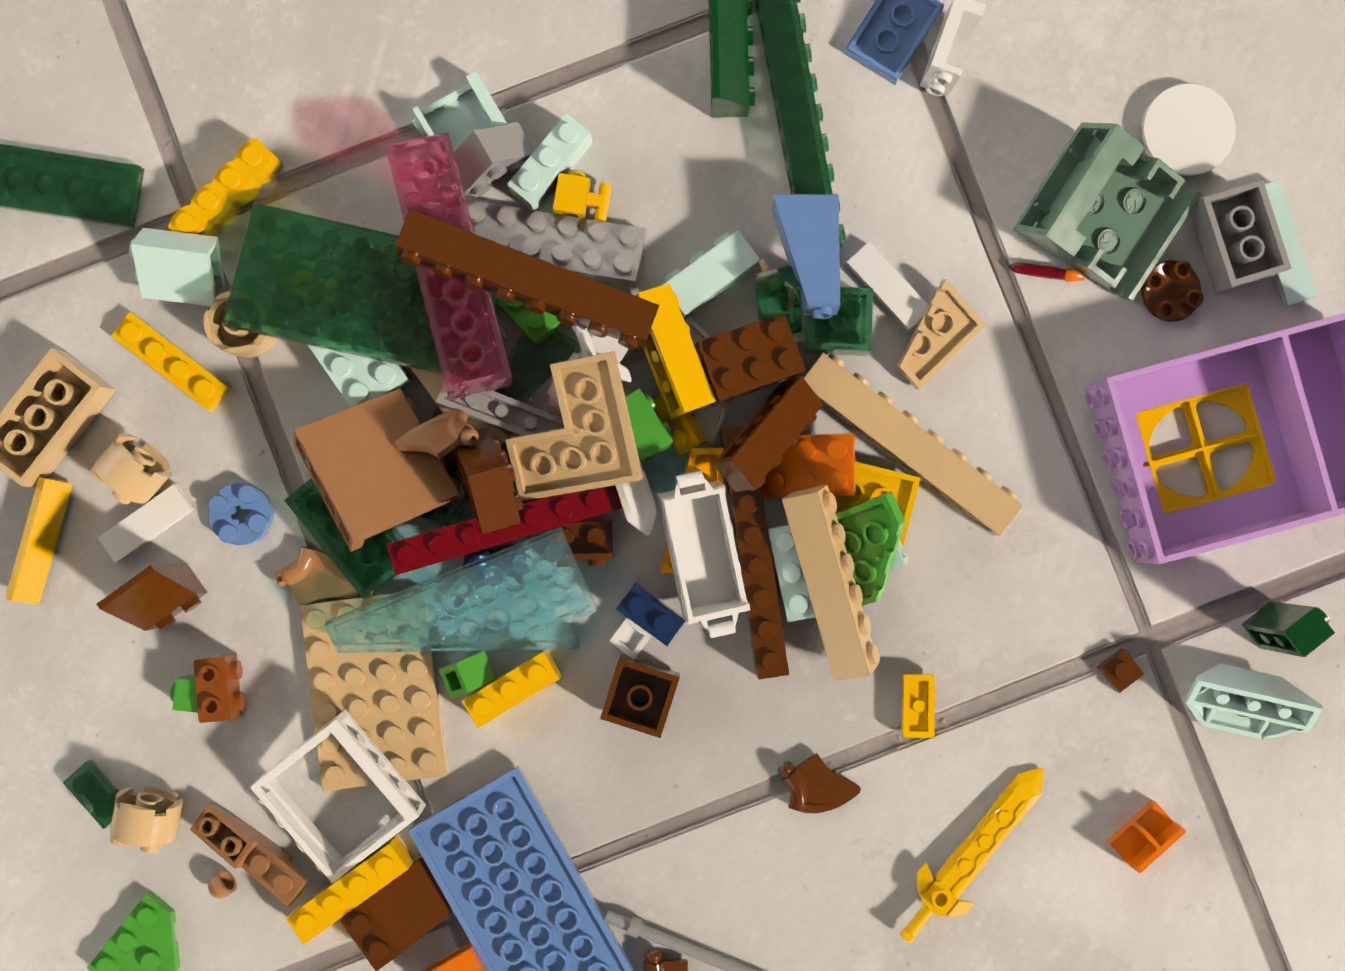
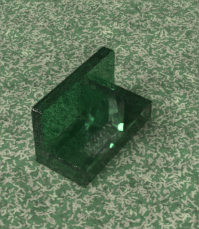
M791 265L756 274L754 280L758 321L786 315L792 334L802 332L800 284Z

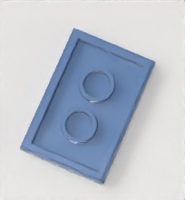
M876 0L846 46L844 54L895 85L945 5L938 0Z

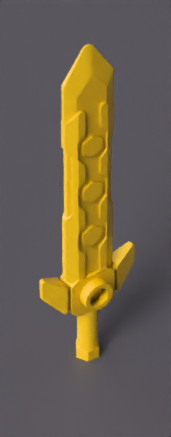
M1039 767L1018 773L970 835L964 842H961L936 873L934 879L927 863H924L917 872V891L920 893L919 897L924 905L899 933L908 943L911 944L917 933L934 913L938 916L944 917L946 915L948 918L964 915L970 910L973 902L956 898L961 896L986 865L987 860L1011 830L1019 824L1042 795L1044 774L1042 768Z

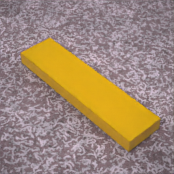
M43 477L38 478L6 592V599L40 604L72 490V483Z

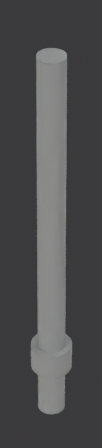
M607 910L604 920L606 923L625 930L626 935L636 939L640 936L723 971H758L643 924L644 920L631 916V918H628L611 910Z

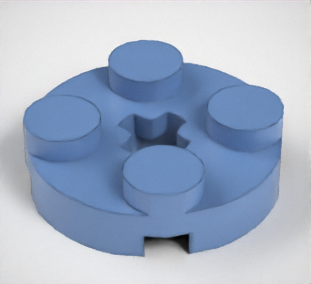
M236 483L228 485L221 489L216 496L212 497L208 504L210 526L224 543L249 545L258 542L267 534L266 531L269 529L270 523L273 522L274 508L269 496L262 490L249 484ZM239 506L241 509H247L249 513L244 516L245 522L243 523L239 519H235L234 516L237 512L236 508Z

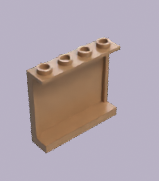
M401 388L294 429L293 444L350 551L363 547L365 539L446 503L453 507L459 497L460 488L454 476L448 475L444 467V458L439 459L428 452L399 451L394 443L397 439L420 425L415 415L416 409L413 401L409 397L404 396Z

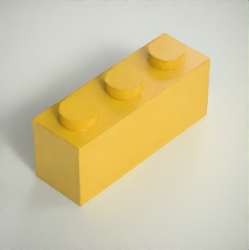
M545 649L463 699L462 703L477 728L556 682L561 678L562 673L548 649Z

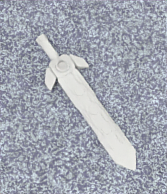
M575 323L572 328L576 332L583 357L596 355L587 328ZM618 363L621 381L631 382L629 370ZM641 466L643 479L615 486L627 521L645 535H650L657 514V508L645 471Z

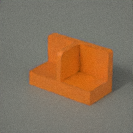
M1151 800L1106 842L1128 866L1136 872L1142 873L1183 836L1186 830L1174 822L1157 802Z

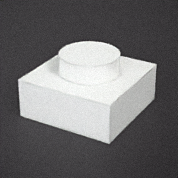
M626 618L609 642L634 660L652 635L629 618Z

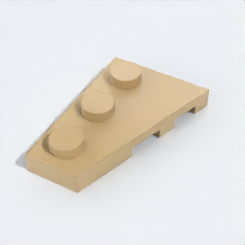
M946 279L942 280L896 365L899 371L916 389L924 386L986 326Z

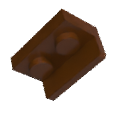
M574 522L550 530L549 561H556L557 567L575 566V560H588V566L606 565V559H613L612 522Z

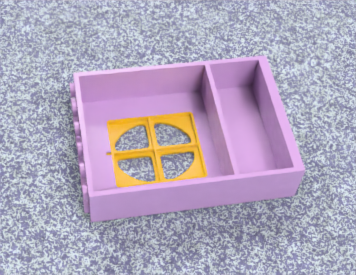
M1345 313L1087 384L1086 400L1089 407L1095 413V432L1100 439L1102 438L1105 449L1103 451V460L1106 467L1112 473V492L1117 499L1119 498L1122 509L1120 511V520L1123 527L1128 530L1131 540L1128 542L1129 552L1136 559L1137 563L1160 565L1345 514ZM1200 401L1214 402L1232 409L1244 420L1245 430L1241 433L1212 441L1206 440L1196 411L1197 403ZM1175 408H1181L1184 411L1191 435V445L1157 456L1152 455L1149 449V442L1155 427L1169 412ZM1242 443H1249L1252 446L1253 455L1248 469L1233 486L1224 491L1219 489L1210 460L1211 453ZM1191 457L1196 458L1206 488L1205 495L1202 497H1191L1174 492L1158 479L1156 474L1157 468Z

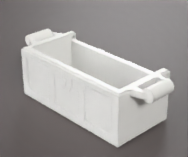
M702 470L676 476L677 484L675 490L658 493L657 499L682 615L688 625L701 622L709 632L710 638L736 633L735 625L738 613L749 611L750 605L746 599L741 566L733 536V527L725 497V485L718 480L708 482L704 478ZM732 616L731 621L708 626L707 620Z

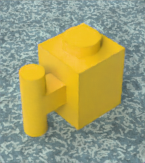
M574 170L567 171V174L559 173L553 205L554 214L586 219L588 208L595 209L594 220L606 222L612 185L601 182L598 194L590 193L592 185L590 178L585 177L586 174Z

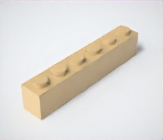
M828 484L792 492L782 499L834 681L870 676L879 665L880 655L877 646L873 645L870 636V619L868 615H864L861 604L863 601L862 590L858 584L856 585L853 576L854 562L851 555L847 554L845 548V530L842 524L838 523L835 513L837 510L835 496L833 493H830Z

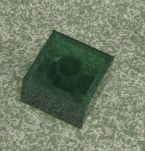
M840 287L841 305L837 315H832V317L827 319H816L813 315H806L804 354L824 353L825 355L866 356L869 354L872 347L873 288Z

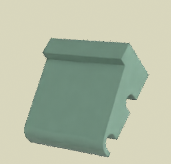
M1081 122L1013 230L1029 242L1037 243L1073 268L1081 271L1113 294L1133 301L1202 193L1182 186L1185 179L1160 158L1149 157L1143 154L1142 151L1145 146L1119 124Z

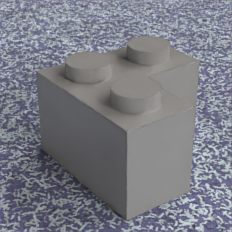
M519 122L473 130L442 166L460 197L471 194L477 197L489 191L491 188L490 184L495 179L500 178L506 173L512 172L515 175L535 150Z

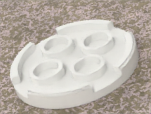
M1180 84L1163 91L1145 110L1140 126L1146 155L1160 158L1181 177L1201 175L1218 166L1230 153L1236 135L1235 119L1228 103L1214 90L1199 84Z

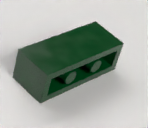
M1271 601L1241 624L1260 649L1306 657L1335 634L1328 624L1330 622L1329 617L1320 608Z

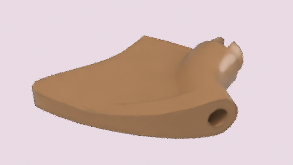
M457 409L438 415L420 424L397 439L394 444L399 451L428 452L441 459L459 445L473 446L472 441L478 442L479 434L472 426L467 424V413Z
M300 547L297 559L282 567L281 571H276L273 575V578L277 580L276 585L278 587H285L287 584L290 586L299 605H306L322 598H355L359 595L358 587L346 568L328 553L314 548Z

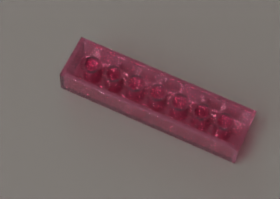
M449 133L385 145L403 223L409 210L412 209L474 233ZM422 264L415 267L448 400L511 386L512 375L490 290L484 288L480 291L474 290L464 285L463 280L453 276L449 279L440 277L431 271L432 268Z

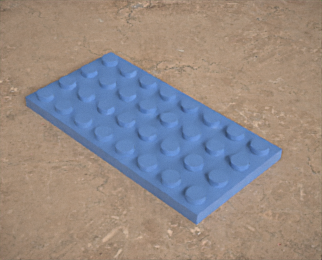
M519 766L514 767L409 828L410 836L487 971H635L609 924L605 922L604 915Z

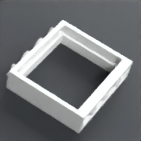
M346 709L262 774L250 787L259 798L258 802L270 810L277 824L288 831L294 838L297 847L313 860L319 872L322 871L331 883H334L416 820L426 806ZM330 734L334 735L399 812L396 817L344 857L336 851L275 779Z

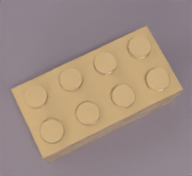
M51 348L0 412V470L22 487H36L38 478H48L113 396L116 389L71 354Z

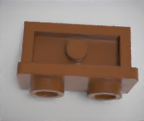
M237 653L194 660L198 721L200 723L227 721L241 716L242 710L245 708V695L243 691H240L239 679L242 678L243 668L241 661L237 659Z

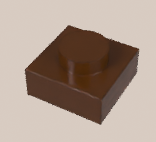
M1122 648L1097 666L1118 693H1121L1144 675L1129 653Z

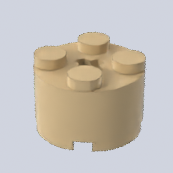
M239 290L224 292L214 299L213 304L204 314L203 324L208 339L216 347L229 354L241 358H253L265 353L276 343L278 322L274 311L267 303L249 293Z
M122 433L97 459L90 473L96 480L110 487L113 490V497L119 502L126 505L131 501L144 504L152 498L172 475V472H167L170 465L155 448L147 443L142 447L134 442L137 437Z
M144 786L143 792H133L134 787L120 790L116 794L111 821V844L116 846L140 847V850L143 852L156 853L161 850V846L172 843L177 838L183 805L182 798L177 800L178 793L155 786Z

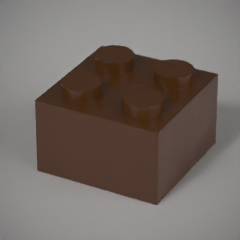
M620 654L600 719L661 738L680 673L637 659L633 660L631 657Z

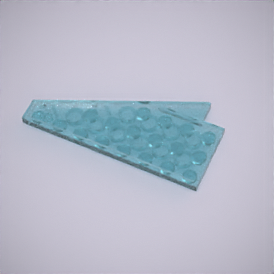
M558 527L325 621L324 628L338 653L577 649L580 647L579 641L570 622L598 611L562 527Z

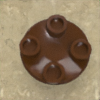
M1167 260L1156 264L1141 287L1142 300L1147 310L1154 317L1167 322H1176L1187 318L1203 303L1204 299L1199 278L1187 261Z

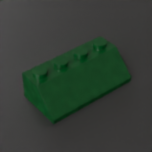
M708 0L711 118L748 117L750 106H755V87H749V76H754V57H748V46H753L754 32L753 26H748L747 15H752L753 0Z

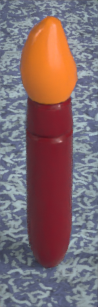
M1016 262L1009 266L1013 272L1022 275L1056 280L1063 279L1066 282L1083 281L1085 279V275L1081 271L1073 268L1064 270L1058 267L1025 262Z

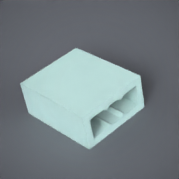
M142 228L135 239L131 241L129 253L131 258H134L136 268L135 282L139 285L141 298L211 306L214 299L226 291L218 237Z

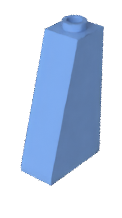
M775 194L772 214L804 314L813 315L816 319H827L832 317V315H837L841 305L839 195Z

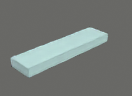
M1276 180L1264 185L1292 269L1274 276L1283 307L1317 297L1318 295L1280 180Z

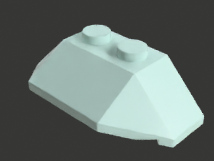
M1222 663L1198 675L1185 698L1187 707L1190 708L1201 726L1261 740L1287 736L1295 732L1300 734L1310 732L1323 710L1319 702L1282 677Z

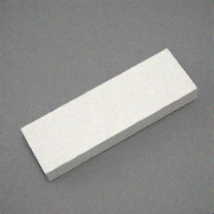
M870 241L846 262L848 268L907 331L921 320L928 304Z
M173 484L100 535L98 540L114 563H120L194 511L195 508L179 485Z

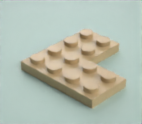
M615 351L550 364L564 427L510 437L505 440L510 462L515 472V483L521 501L630 483L643 479Z

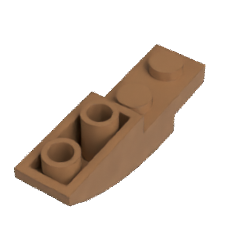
M211 803L207 804L190 828V831L234 869L240 867L244 869L286 907L294 904L311 880L291 862L293 857L284 849L241 819Z

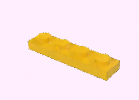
M129 312L111 335L207 411L213 412L231 388L135 313Z

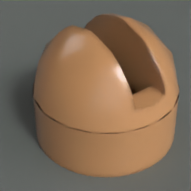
M227 870L219 871L208 882L209 893L218 899L227 897L237 888L234 876Z

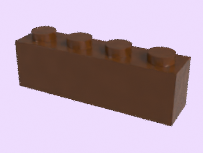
M802 376L782 381L713 465L735 492L757 490L765 483V476L768 472L782 462V455L785 451L799 441V434L802 430L816 420V413L823 406L822 401Z

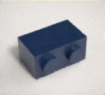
M636 582L616 608V610L666 646H668L686 621L683 616Z

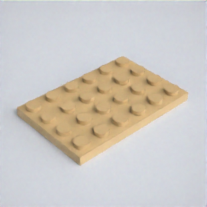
M426 589L300 605L315 733L346 709L406 781L446 776L448 774V765ZM330 734L317 745L322 792L375 785L333 734Z

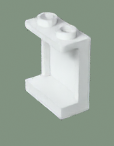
M975 0L952 1L942 20L919 85L926 88L929 94L948 96L961 77L962 69L946 63L955 35L967 40L969 39L983 15L986 4Z

